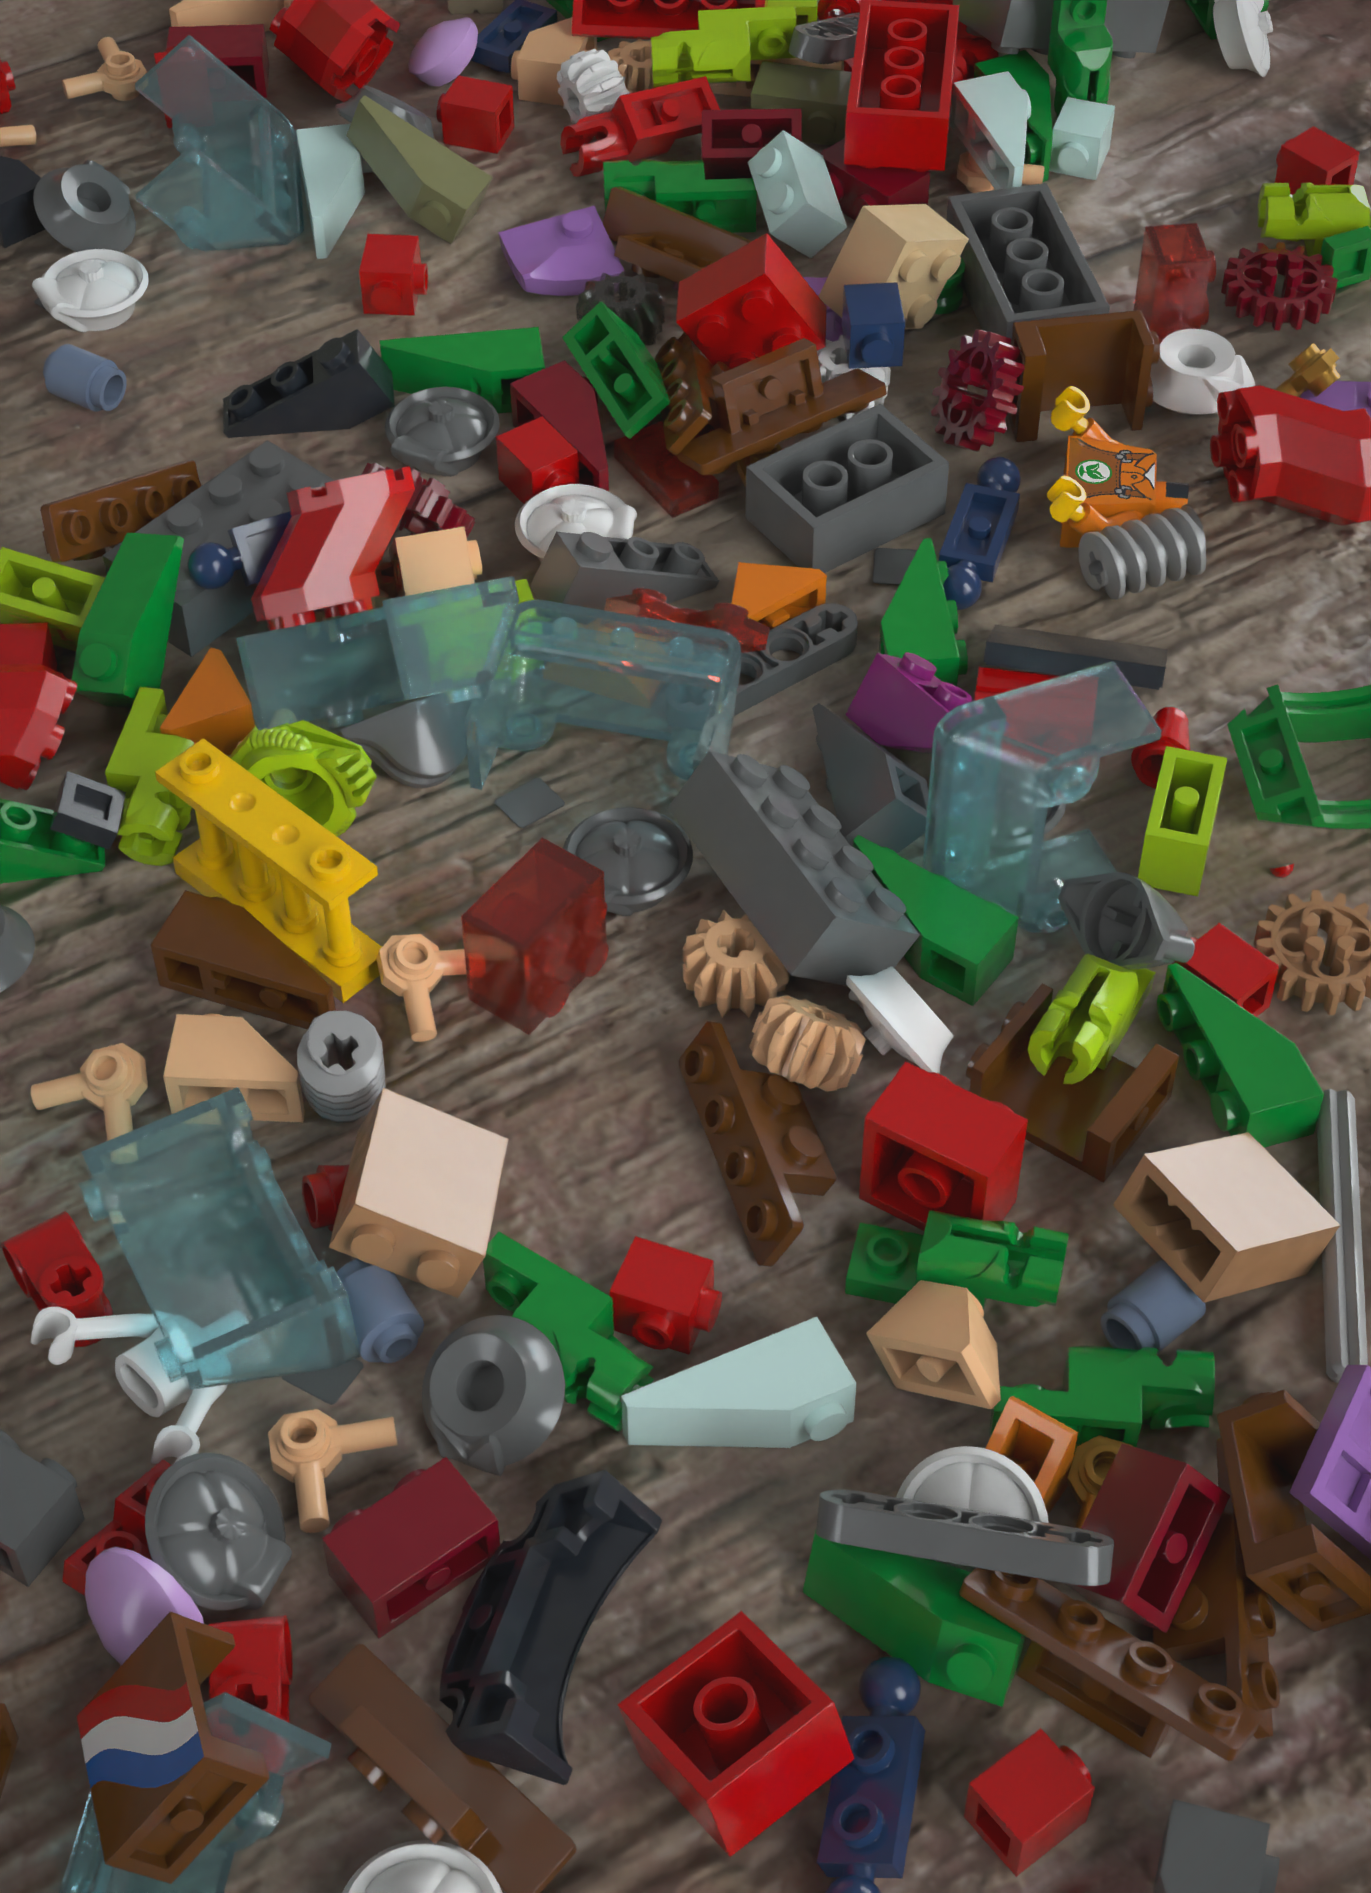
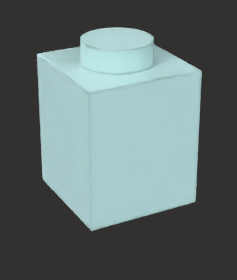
M1067 97L1052 130L1053 141L1049 171L1096 180L1110 148L1115 106Z

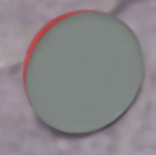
M1294 863L1269 867V870L1274 876L1284 878L1292 873Z

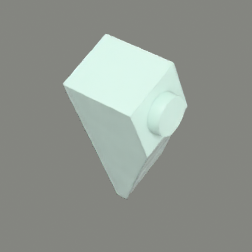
M1009 71L954 82L950 115L951 128L995 190L1021 187L1027 119L1031 115V102L1027 91L1020 88Z
M350 124L296 130L301 174L317 259H324L329 256L365 194L363 173L372 172V168L346 136Z
M814 1317L622 1395L623 1435L628 1445L791 1448L810 1439L822 1441L838 1434L848 1423L854 1421L856 1381L818 1317Z

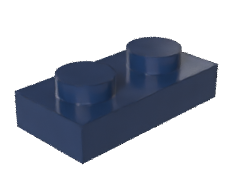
M515 0L478 34L477 46L470 61L488 66L495 71L510 73L514 51L521 50L530 31L557 23V10L526 0Z

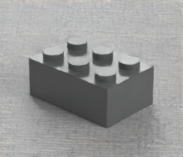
M878 404L747 466L746 519L798 567L820 569L826 573L944 515L949 462L882 404Z

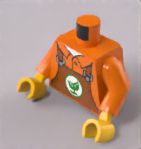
M1073 386L1067 387L1056 398V407L1051 412L1052 424L1061 431H1068L1071 428L1074 430L1072 436L1068 435L1063 476L1047 492V498L1052 502L1050 505L1052 518L1061 522L1060 547H1079L1080 539L1085 533L1096 531L1100 533L1108 526L1118 525L1120 527L1125 521L1141 520L1145 515L1161 514L1166 509L1181 508L1183 505L1188 504V483L1156 481L1157 454L1150 449L1124 445L1112 439L1093 418L1085 419L1083 417L1089 411L1090 403L1080 389Z

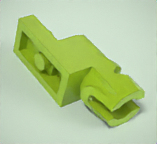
M795 6L698 11V30L671 31L651 37L653 88L704 76L707 77L709 84L750 82V60L796 58L788 52L793 30L796 26Z
M1263 183L1260 188L1258 200V228H1262L1260 237L1295 242L1304 240L1308 257L1321 254L1323 238L1369 226L1371 229L1370 207L1364 186L1301 183V188L1293 195L1290 194L1289 183Z
M140 687L105 770L108 786L126 792L117 834L122 835L118 848L122 853L140 863L164 866L173 863L172 857L176 855L183 834L178 831L184 830L189 824L192 807L156 780L155 771L194 745V742L176 735L161 734L160 726L168 715L163 689Z
M1085 954L1064 988L1058 991L1048 1011L1043 1015L1030 1036L1028 1053L1036 1069L1045 1076L1058 1056H1064L1073 1060L1065 1074L1063 1084H1074L1082 1081L1096 1067L1105 1070L1148 997L1156 972L1146 968L1129 970L1094 955Z

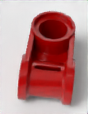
M66 1211L1 1242L4 1257L15 1280L25 1296L32 1299L39 1312L48 1307H61L72 1312L76 1318L114 1315L110 1301L103 1292L104 1278L100 1266L89 1252L79 1229ZM101 1339L75 1340L74 1347H86L99 1342Z
M286 1615L210 1623L208 1626L233 1634L236 1645L209 1675V1712L213 1727L219 1733L220 1739L263 1753L267 1770L269 1771L282 1761L288 1752L291 1739L290 1685L293 1680V1652L288 1618Z

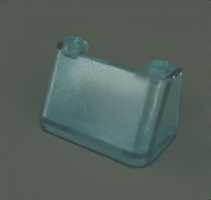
M238 1087L81 1152L90 1179L78 1185L87 1209L94 1222L107 1218L160 1329L163 1339L153 1344L169 1382L172 1383L183 1378L189 1390L332 1369L360 1357L359 1344L347 1291L334 1267L328 1268L324 1260L318 1261L274 1178L270 1158L265 1148H261L258 1141L253 1139L249 1122L253 1120L252 1113Z

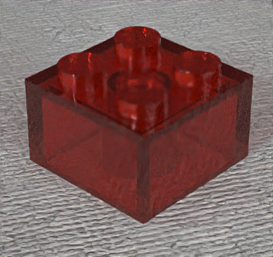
M542 837L461 916L469 1000L528 1035L546 1017L551 1018L557 1015L565 1005L569 994L586 976L593 977L596 975L608 956L604 871Z

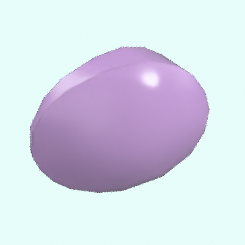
M463 17L456 20L443 21L428 28L412 50L408 63L409 72L429 86L440 87L455 79L465 69L474 55L478 39L476 24L470 18Z
M113 1547L103 1550L90 1562L86 1572L85 1584L88 1614L104 1648L121 1666L169 1612L204 1624L203 1617L192 1598L172 1575L152 1560L133 1550Z

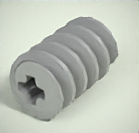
M1187 504L1181 508L1166 509L1161 514L1145 515L1141 520L1125 521L1120 527L1118 525L1108 526L1100 533L1097 531L1085 533L1079 543V563L1087 584L1096 591L1103 587L1108 596L1116 600L1123 597L1125 587L1131 593H1140L1145 588L1146 581L1151 587H1160L1164 584L1166 576L1171 581H1180L1184 578L1186 570L1191 575H1200L1206 568V540L1203 526L1198 514Z
M347 1010L329 1011L313 1019L297 1049V1064L303 1093L310 1108L322 1118L337 1123L354 1122L368 1115L380 1092L386 1087L382 1041L376 1028L361 1015Z

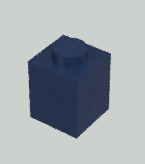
M897 282L844 285L842 333L849 369L902 366L905 319Z

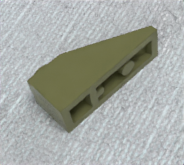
M364 95L359 100L346 136L407 216L452 244L477 213L493 177Z

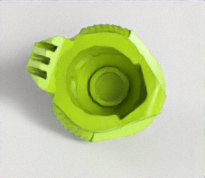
M305 720L292 724L285 723L258 730L255 726L230 756L232 760L337 837L349 829L356 818L355 807H360L365 803L374 781L377 779L375 772L371 768L372 761L361 745Z

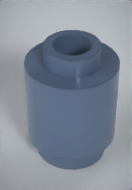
M64 344L47 357L43 368L45 384L49 393L95 412L115 409L125 394L126 376L113 361L71 344Z
M355 1259L340 1268L330 1282V1290L333 1294L331 1306L361 1357L368 1362L393 1363L408 1356L418 1343V1338L424 1329V1321L395 1273L359 1259Z
M1159 1260L1109 1300L1108 1311L1101 1316V1328L1105 1337L1114 1348L1140 1350L1143 1347L1157 1348L1158 1354L1203 1317L1206 1311V1304L1201 1301L1164 1260Z

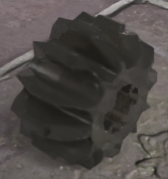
M624 271L619 276H610L602 273L600 281L591 280L585 283V290L578 295V303L576 304V317L578 321L601 301L638 334L644 345L656 344L657 335L662 332V324L665 323V306L662 305L658 284L646 283L643 274L629 277L625 275Z

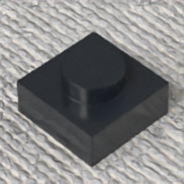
M67 771L59 787L50 829L110 850L118 834L126 792Z

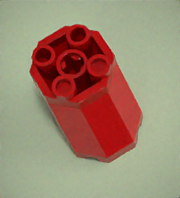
M294 0L289 8L284 7L275 15L269 30L276 35L274 46L289 57L334 98L345 102L352 97L345 90L352 84L359 89L363 85H367L390 54L394 42L387 38L389 28L397 33L400 23L372 0Z
M1261 385L1239 388L1218 394V434L1212 435L1210 439V453L1214 466L1216 468L1223 467L1224 475L1228 481L1229 495L1233 503L1262 500L1340 526L1371 521V417L1365 408L1342 411Z
M410 466L325 483V486L311 489V486L286 493L292 517L251 598L256 621L267 620L269 631L316 622L314 612L316 609L323 608L325 618L344 616L373 609L371 597L380 595L375 570L415 491Z
M0 664L1 783L17 790L21 788L27 791L39 770L40 757L47 760L53 758L65 731V727L56 723L59 715L66 712L77 688L75 681L42 664Z

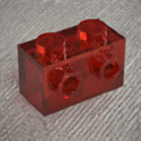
M1197 223L1146 226L1144 230L1133 311L1142 310L1149 331L1157 333L1159 344H1161L1166 336L1183 329H1200L1201 325H1207L1209 302L1206 290L1207 284L1213 283L1216 277V259L1213 250L1206 249Z

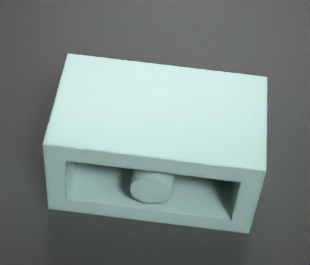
M783 130L748 161L756 191L772 236L807 257L812 258L847 228L823 155Z

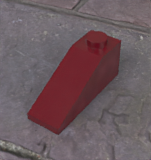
M564 360L510 383L513 427H519L543 416L578 451L580 484L595 486L609 492L608 463L597 407L598 396L590 380L585 376L582 377Z

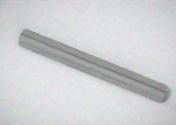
M1327 1089L1323 1091L1324 1098L1317 1120L1320 1205L1340 1224V1227L1322 1252L1326 1374L1332 1381L1339 1383L1347 1365H1368L1355 1098L1347 1090L1336 1092L1332 1089Z

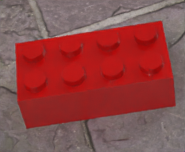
M861 0L846 110L844 164L859 165L868 169L892 167L907 168L916 172H926L929 170L945 171L960 5Z

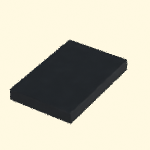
M995 625L986 641L983 662L991 666L1159 690V688H1163L1168 649Z

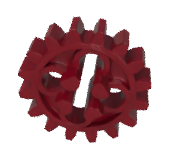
M1278 242L1276 249H1269L1265 244L1257 243L1256 252L1253 253L1248 249L1242 248L1239 250L1238 258L1230 257L1228 259L1227 269L1224 270L1221 293L1225 294V306H1237L1236 317L1242 318L1248 315L1254 317L1253 326L1258 327L1264 321L1272 322L1273 329L1280 331L1282 323H1289L1294 329L1299 330L1304 319L1310 323L1317 324L1321 314L1330 313L1338 279L1332 277L1334 271L1332 265H1321L1322 255L1315 254L1309 257L1304 255V246H1298L1291 251L1286 250L1284 242ZM1277 274L1284 276L1280 298L1274 296Z
M976 329L973 337L967 335L961 337L959 351L952 348L948 351L950 364L947 368L940 367L938 370L939 376L943 379L941 386L933 389L932 395L939 397V402L931 410V416L940 418L935 427V432L944 435V443L978 452L981 445L991 447L994 444L995 431L1003 434L1007 431L1005 418L1007 414H1016L1018 409L1012 402L1014 396L1022 393L1024 386L1017 384V377L1025 370L1024 364L1015 362L1021 350L1019 347L1011 345V338L991 331L986 332ZM968 384L987 390V396L967 391Z
M374 462L373 464L367 463L361 475L391 468L386 467L385 469ZM410 468L415 491L396 529L402 531L404 527L407 531L411 532L410 535L465 527L466 538H468L476 523L474 521L475 518L467 514L465 509L451 503L452 500L448 498L450 491L445 489V485L431 477L427 482L424 478L420 477V472Z

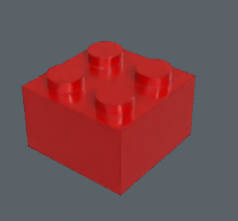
M767 233L679 282L676 323L714 365L721 361L733 369L803 338L816 344L817 351L826 347L827 306Z
M905 1061L865 1116L859 1199L925 1231L929 1210L985 1221H1003L1017 1200L1028 1119L1014 1113L1008 1106L1000 1102L986 1100L953 1084L947 1077L939 1073L927 1072Z
M742 1611L617 1704L641 1760L729 1857L733 1856L855 1759L834 1701Z

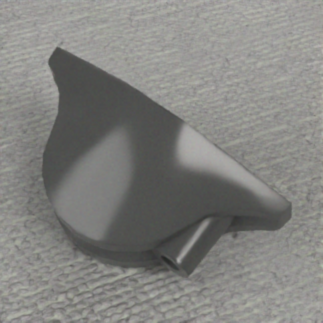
M473 685L438 693L343 728L337 735L361 745L368 757L374 760L392 779L414 788L437 786L445 782L455 772L466 755L482 747L480 738L469 718L470 708L480 695L478 686Z
M1122 872L1065 880L1058 901L1085 954L1094 955L1129 970L1153 968L1174 963L1175 961L1185 963L1192 958L1195 945L1191 938L1186 937L1188 927L1170 903L1143 880Z

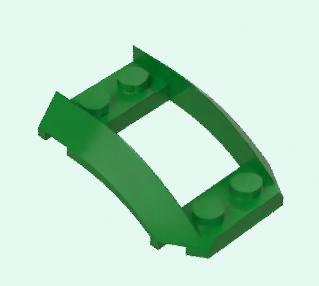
M1277 684L1267 688L1269 696L1250 714L1247 715L1244 708L1227 724L1259 822L1316 829H1371V799L1358 801H1326L1317 799L1298 742L1319 743L1371 738V685L1331 692L1292 693L1281 692Z

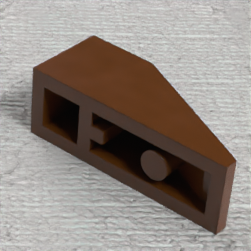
M185 890L151 943L159 986L307 1030L315 1017L329 1011H336L332 986L244 907L232 904L226 899L207 897Z

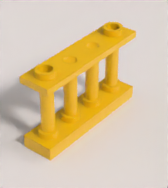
M204 738L155 771L156 780L195 809L200 838L172 857L175 872L180 878L204 896L220 897L232 904L244 907L333 988L334 997L342 1003H345L380 976L377 955L382 946L352 924L348 897L378 876V869L374 863Z

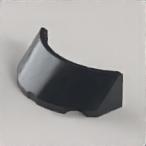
M606 1470L555 1484L536 1502V1510L527 1529L512 1541L503 1540L477 1579L462 1608L463 1612L455 1632L448 1643L440 1680L439 1701L451 1709L453 1714V1720L446 1729V1733L453 1745L467 1755L561 1785L568 1784L573 1770L568 1764L565 1755L562 1720L566 1692L575 1660L584 1638L608 1594L637 1555L658 1533L662 1523V1519Z

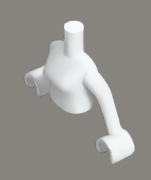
M48 1307L42 1309L36 1315L30 1342L33 1345H37L44 1339L54 1338L49 1349L48 1360L55 1365H59L71 1358L75 1340L117 1337L146 1338L141 1343L116 1357L115 1373L125 1393L139 1408L150 1416L160 1417L179 1404L186 1403L176 1425L163 1428L157 1435L151 1462L158 1464L166 1457L178 1458L175 1461L176 1463L187 1456L198 1454L200 1442L196 1432L211 1405L228 1386L229 1378L226 1371V1362L220 1353L246 1339L248 1330L243 1319L236 1314H232L204 1331L199 1332L180 1319H171L154 1314L137 1313L76 1318L72 1312L65 1308Z

